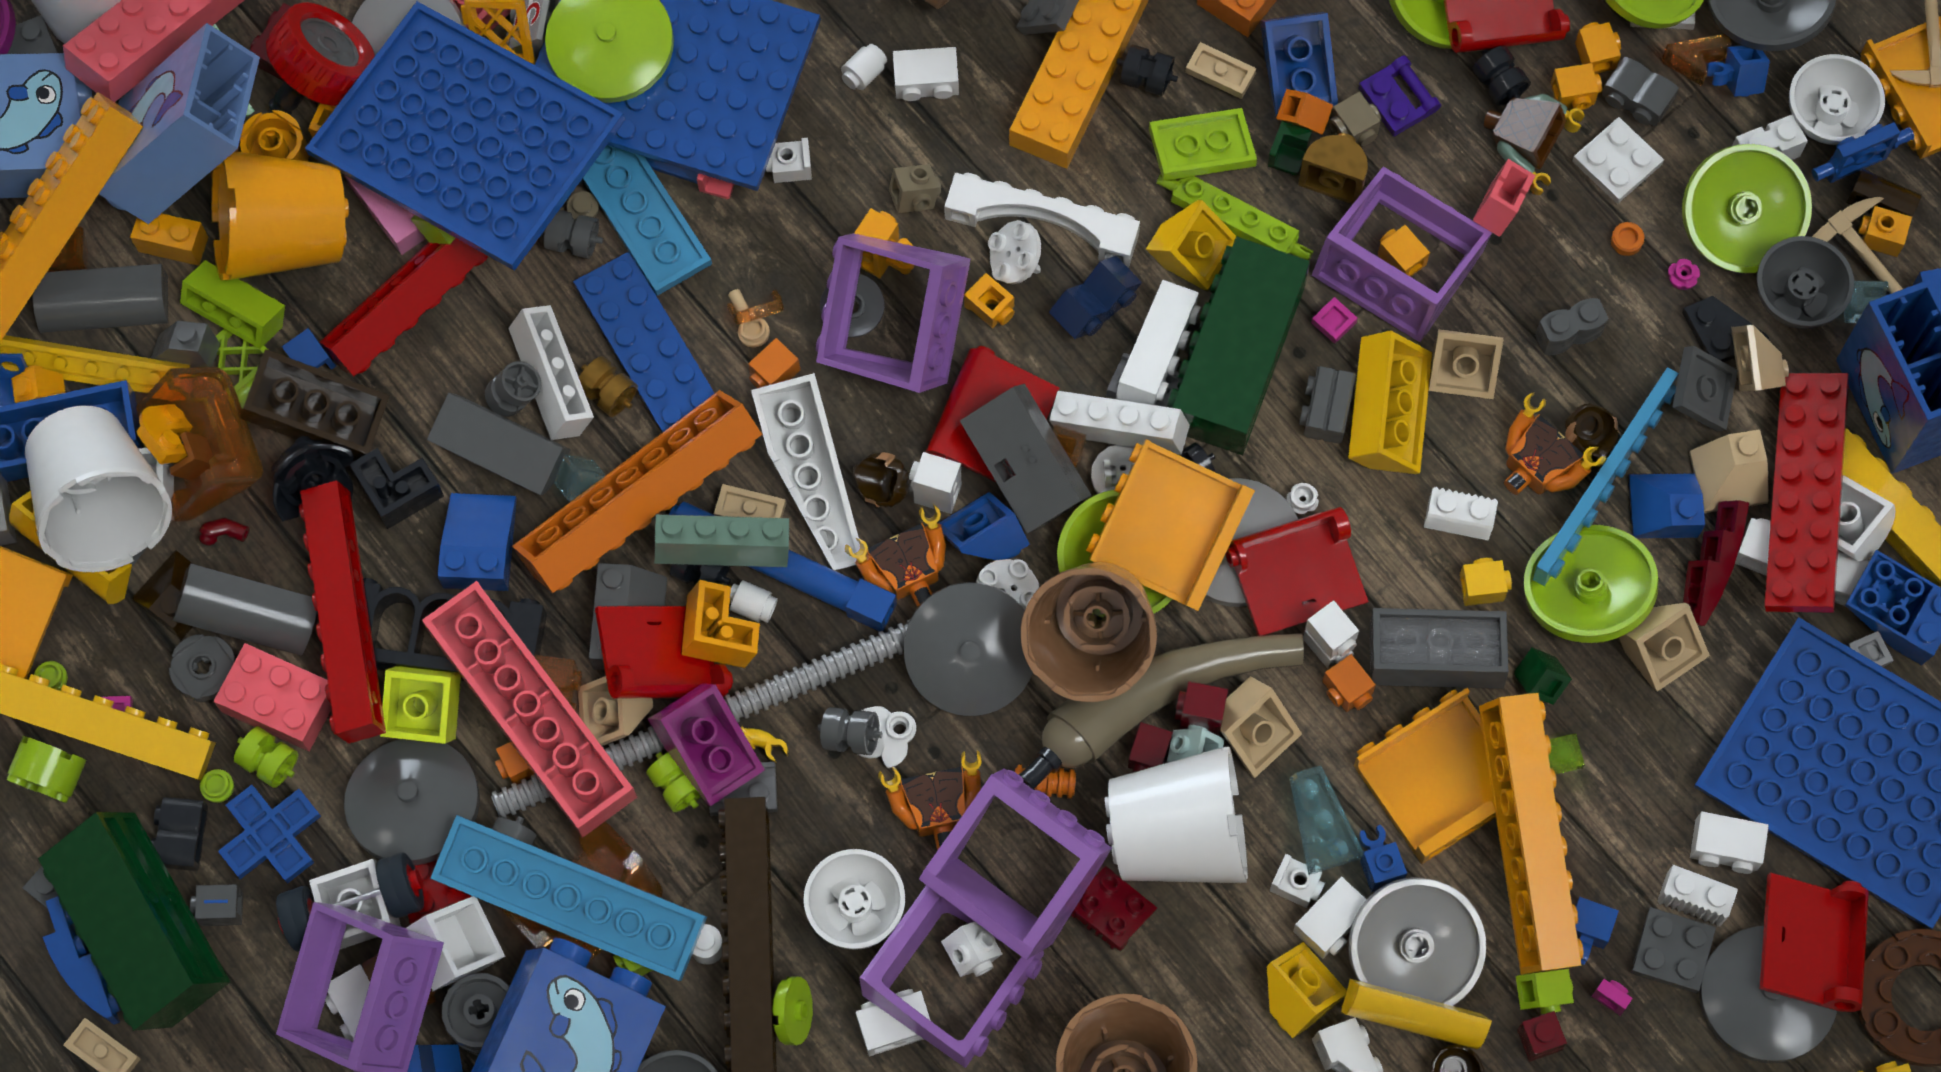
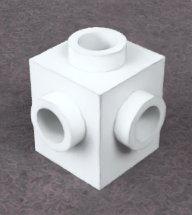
M976 922L959 927L941 941L960 977L974 973L976 977L985 974L994 968L992 962L1003 954L994 936Z

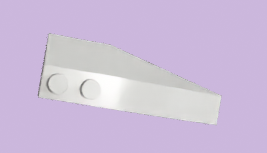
M815 374L751 390L767 452L830 566L835 571L855 566L857 559L845 552V545H849L853 553L858 552L860 544L856 538L859 537Z

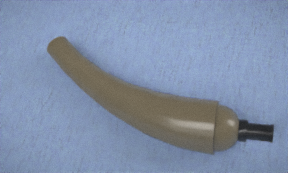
M1302 633L1244 637L1171 650L1154 656L1148 670L1131 689L1115 698L1099 702L1066 700L1048 715V723L1042 733L1043 748L1036 754L1037 758L1019 774L1023 778V783L1035 790L1034 788L1050 773H1056L1061 767L1077 768L1086 763H1094L1140 722L1178 699L1180 691H1187L1188 681L1209 685L1224 678L1261 669L1302 666L1304 659Z

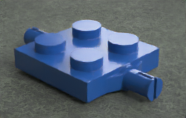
M1895 122L1884 127L1882 124L1875 125L1859 138L1855 139L1851 136L1839 142L1834 155L1828 163L1811 170L1812 176L1817 182L1825 177L1828 178L1830 183L1887 159L1893 149L1898 148L1903 143L1914 140V133L1910 127L1899 131Z

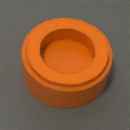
M1632 222L1619 224L1615 227L1611 236L1613 249L1624 256L1638 253L1644 243L1643 230Z

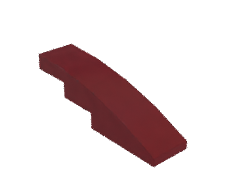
M1741 500L1719 502L1715 530L1703 532L1700 560L1688 561L1683 603L1689 604L1698 627L1705 626L1730 578L1743 538L1749 502Z

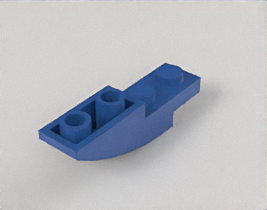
M59 896L47 900L46 905L55 932L44 936L43 940L57 970L76 995L97 1014L113 1025L120 1023L117 1012L122 1009L116 998L109 993L107 982L101 971L93 964L91 954L83 956L88 953L87 946L76 935L74 923L68 912L60 905Z

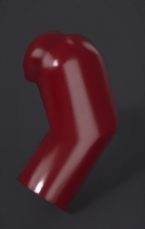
M228 518L216 519L206 522L200 527L199 541L204 545L211 546L216 543L217 537L226 535L244 542L250 528Z

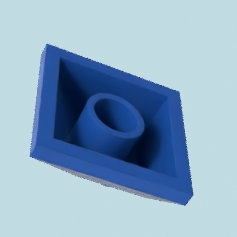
M1629 474L1632 536L1635 538L1699 537L1705 526L1703 493L1695 474Z
M990 492L939 522L944 538L963 554L992 560H1003L1017 556L1023 548L1030 545L1015 513Z

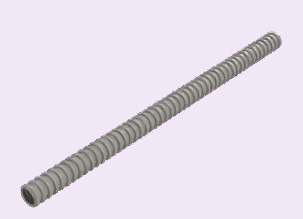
M911 619L907 620L905 625L902 623L897 624L898 628L896 629L889 627L886 633L883 631L878 632L879 636L874 637V635H870L867 641L860 639L857 645L851 643L850 648L841 647L838 653L831 651V655L828 657L824 654L821 656V660L817 661L814 658L809 665L805 662L802 663V667L799 669L795 666L792 668V672L788 673L785 670L780 677L776 674L773 675V679L770 681L766 678L763 680V684L759 685L756 682L753 688L744 687V691L741 693L737 690L734 692V696L730 697L727 694L724 700L736 721L740 722L739 718H750L749 714L754 712L757 715L760 709L767 711L769 710L768 706L773 705L776 707L780 701L786 703L789 697L796 699L799 693L805 695L809 689L815 691L818 685L825 687L828 681L834 683L838 677L844 679L847 673L854 675L857 669L860 671L865 670L864 666L869 665V667H873L876 661L883 663L884 658L892 659L893 654L902 655L905 634ZM652 726L648 727V731L644 733L642 730L638 731L637 736L630 734L628 736L629 739L625 741L623 738L619 739V743L615 745L611 742L609 747L604 749L620 771L624 770L623 766L629 765V767L634 766L633 762L637 760L641 763L645 757L653 758L652 754L661 752L663 754L662 750L665 748ZM535 774L531 775V779L528 781L525 778L522 779L521 784L512 783V787L509 789L502 787V791L499 793L495 790L491 796L499 817L507 818L506 815L509 813L516 815V811L519 809L525 811L526 806L531 805V807H535L538 801L545 803L546 798L551 797Z

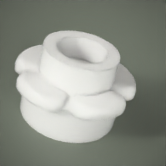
M1307 483L1294 485L1286 498L1297 514H1306L1307 511L1312 512L1319 503L1317 490ZM1303 496L1306 498V500L1302 502L1300 501V497Z

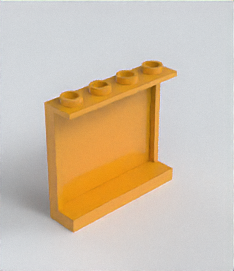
M1940 16V17H1939V26H1940V38H1941V16ZM1926 22L1876 44L1873 43L1872 39L1867 40L1860 54L1861 62L1871 68L1879 78L1885 98L1891 107V115L1894 121L1900 124L1903 130L1907 127L1912 129L1915 138L1907 142L1911 150L1917 152L1920 159L1941 151V87L1929 88V86L1907 83L1892 76L1890 70H1928L1930 62Z
M1145 439L1142 445L1136 443L1128 461L1133 463L1129 474L1122 473L1114 491L1118 492L1119 495L1114 505L1107 504L1100 521L1104 522L1105 525L1100 535L1093 534L1086 548V551L1091 553L1088 560L1107 562L1123 567L1132 573L1142 585L1199 611L1255 490L1232 481Z
M0 546V664L18 669L16 676L27 679L63 588L69 587L73 574Z
M1468 688L1459 693L1456 689L1452 690L1440 699L1441 704L1432 710L1429 707L1420 710L1412 717L1414 720L1412 723L1404 728L1401 724L1393 727L1384 735L1386 737L1385 740L1377 745L1374 742H1370L1357 751L1358 757H1356L1354 763L1355 769L1421 864H1424L1496 818L1481 718L1468 698L1470 693Z

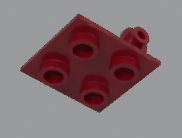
M1105 866L1093 878L1071 916L1073 918L1076 917L1085 925L1088 924L1087 929L1089 931L1094 928L1096 930L1094 934L1096 937L1101 934L1102 939L1111 946L1112 950L1116 948L1121 952L1128 944V939L1158 908Z

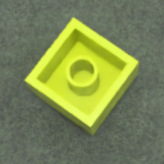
M395 666L385 670L382 708L386 733L381 734L380 737L442 744L456 739L461 675L457 672Z

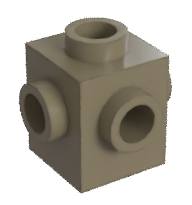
M930 164L893 168L889 192L897 213L934 209L936 198L941 193V183L938 176H934Z

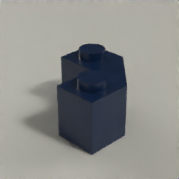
M1117 256L1100 261L1083 284L1066 289L1049 313L1074 339L1085 335L1092 336L1102 327L1106 320L1122 307L1129 306L1137 297L1135 291L1142 282Z

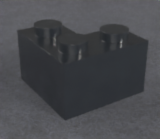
M378 448L349 464L357 481L387 529L444 497L439 483L423 457L395 474Z

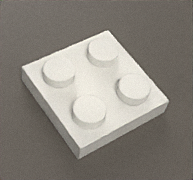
M1620 117L1581 149L1572 160L1616 204L1620 203L1655 172L1664 161Z

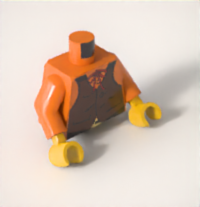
M1535 392L1525 397V410L1522 409L1508 432L1505 450L1509 457L1506 465L1513 473L1504 481V485L1514 495H1518L1527 485L1539 495L1545 491L1554 493L1573 489L1591 472L1592 466H1601L1606 461V456L1600 457L1597 462L1592 460L1591 455L1598 447H1589L1583 454L1540 414L1535 418L1533 414L1542 410L1546 405L1545 399L1541 401L1538 408L1530 404V399Z
M933 504L935 514L931 518L925 517L922 507L919 510L921 519L927 524L926 527L921 523L869 548L865 541L856 538L860 544V549L856 553L852 552L849 545H845V552L857 559L855 564L865 581L896 594L897 600L911 595L917 607L932 595L929 586L939 580L938 572L944 567L946 543L941 524L937 523L940 520L941 513L935 504Z
M977 750V761L968 763L965 760L964 751L961 755V767L901 779L899 772L893 766L892 770L895 775L890 781H885L883 773L880 771L878 778L883 786L888 788L886 794L893 814L909 829L917 830L919 836L934 834L938 850L981 790L980 771L977 770L982 762L981 753Z

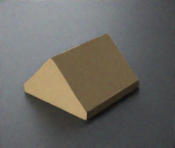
M1438 329L1433 347L1429 391L1494 399L1504 339L1502 337Z

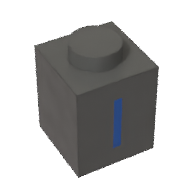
M237 884L196 885V896H191L190 911L201 926L242 925L243 891Z

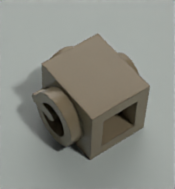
M1359 91L1333 106L1329 126L1333 135L1346 133L1353 136L1358 145L1366 146L1376 139L1381 116L1378 109L1373 104L1369 105Z

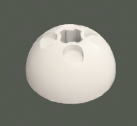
M1829 54L1808 61L1797 71L1789 90V107L1791 114H1793L1795 120L1807 136L1820 143L1837 145L1842 140L1851 136L1855 139L1865 135L1867 130L1877 125L1884 111L1885 94L1879 78L1866 64L1850 56Z
M862 849L839 851L822 860L810 874L804 890L805 913L815 932L828 943L844 949H865L885 940L899 924L905 907L904 885L896 869L882 856ZM862 908L865 909V910H862L861 912L855 914L856 911H859V910H861Z

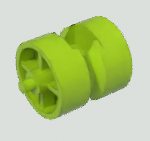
M257 726L244 738L240 737L237 742L240 745L235 752L234 763L249 773L257 771L258 779L272 788H276L288 776L291 778L294 776L293 768L298 759V752L284 742L276 744L275 736Z
M661 752L657 753L656 757L658 760L648 768L646 775L655 787L661 786L662 789H665L662 795L673 812H678L690 805L693 809L698 807L697 800L701 796L669 753L665 755Z

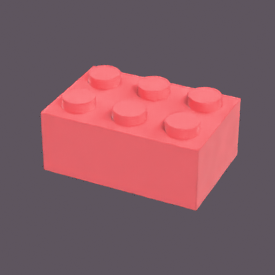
M244 643L213 701L222 713L253 727L259 726L273 736L309 752L332 710L325 693V686L328 684L327 679Z

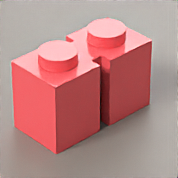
M1508 159L1491 182L1472 221L1500 237L1518 213L1536 175Z

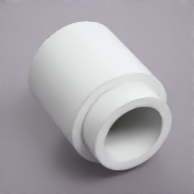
M874 44L861 47L841 67L842 80L851 89L864 90L884 70V64L887 63L885 54Z
M742 580L740 585L733 584L731 588L730 611L758 623L760 620L768 623L775 610L778 598L771 596L772 592Z
M704 924L692 954L697 962L708 965L717 962L722 957L723 940L717 928Z

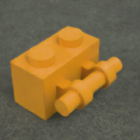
M870 208L854 233L913 246L906 238L899 240V226L892 215L884 211L879 213ZM863 251L861 268L879 279L888 266L897 269L904 275L909 274L914 268L913 264Z

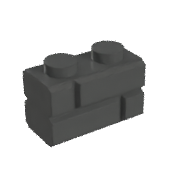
M1319 366L1317 367L1316 376H1309L1305 395L1311 396L1310 406L1303 405L1299 425L1305 426V437L1317 440L1323 439L1324 441L1337 444L1342 443L1356 374Z

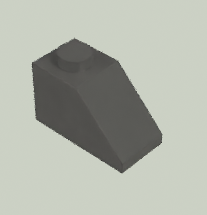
M177 321L158 335L151 359L188 364L190 369L211 371L220 342L208 324Z

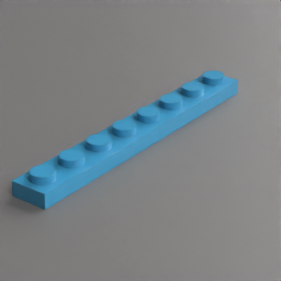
M1668 367L1666 368L1536 566L1534 581L1545 586L1550 577L1556 579L1565 565V561L1562 560L1567 551L1573 553L1582 539V536L1579 535L1580 531L1584 526L1590 528L1598 514V511L1595 510L1600 501L1603 503L1608 501L1615 488L1612 483L1616 476L1622 478L1631 464L1628 458L1632 452L1637 454L1640 452L1647 439V436L1644 435L1649 427L1654 429L1663 415L1660 409L1665 402L1670 405L1674 400L1675 384L1679 373Z

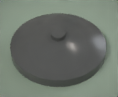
M1708 0V4L1715 23L1730 39L1755 50L1783 51L1801 46L1822 32L1832 18L1836 0Z
M978 582L949 585L930 595L913 614L904 640L906 668L910 679L921 695L936 707L946 712L963 716H978L992 713L1005 707L1018 697L1033 674L1025 659L1021 645V623L1025 611L1023 607L1003 590Z
M398 739L384 744L364 758L348 782L344 799V810L348 826L356 841L367 853L379 860L398 853H406L414 866L437 860L456 815L475 822L480 806V792L477 779L470 764L462 754L448 744Z
M1764 926L1747 928L1725 939L1707 960L1699 990L1703 1016L1716 1038L1729 1050L1741 1057L1761 1063H1783L1797 1059L1810 1052L1825 1038L1834 1023L1837 1011L1759 989Z

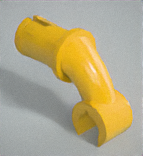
M741 726L753 750L756 749L755 746L763 748L770 761L776 763L772 756L773 746L782 747L788 756L789 750L783 740L776 739L772 734L764 730Z

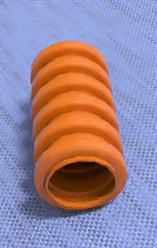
M1018 764L1015 772L1020 774L1026 768H1022V765ZM1060 768L1056 773H1050L1034 789L1047 793L1048 797H1051L1052 794H1057V798L1067 795L1068 799H1072L1075 794V770L1070 769L1069 772H1064V768Z

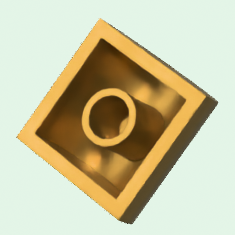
M1339 133L1338 135L1322 137L1313 142L1307 149L1302 161L1298 185L1353 204L1364 188L1368 169L1365 152L1356 143V139L1349 134Z

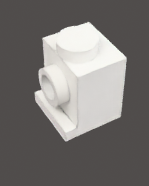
M802 138V141L775 143L766 167V172H773L774 183L812 180L808 138Z
M1285 854L1272 882L1270 892L1307 908L1311 899L1318 901L1325 883L1320 881L1321 871ZM1297 875L1306 879V883L1298 885L1295 883L1294 877Z

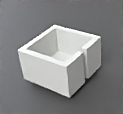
M474 896L430 913L406 927V929L444 942L431 987L433 991L454 983L463 977L482 971L505 957L478 899Z

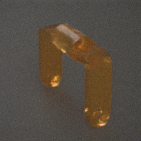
M777 290L771 291L774 300L772 302L738 312L732 303L727 304L734 323L742 324L782 312L784 306L781 296Z

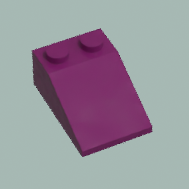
M701 684L648 718L666 751L708 806H712L765 771L716 684Z

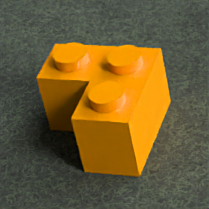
M699 580L688 593L682 655L745 668L756 656L760 623L728 617L731 586Z

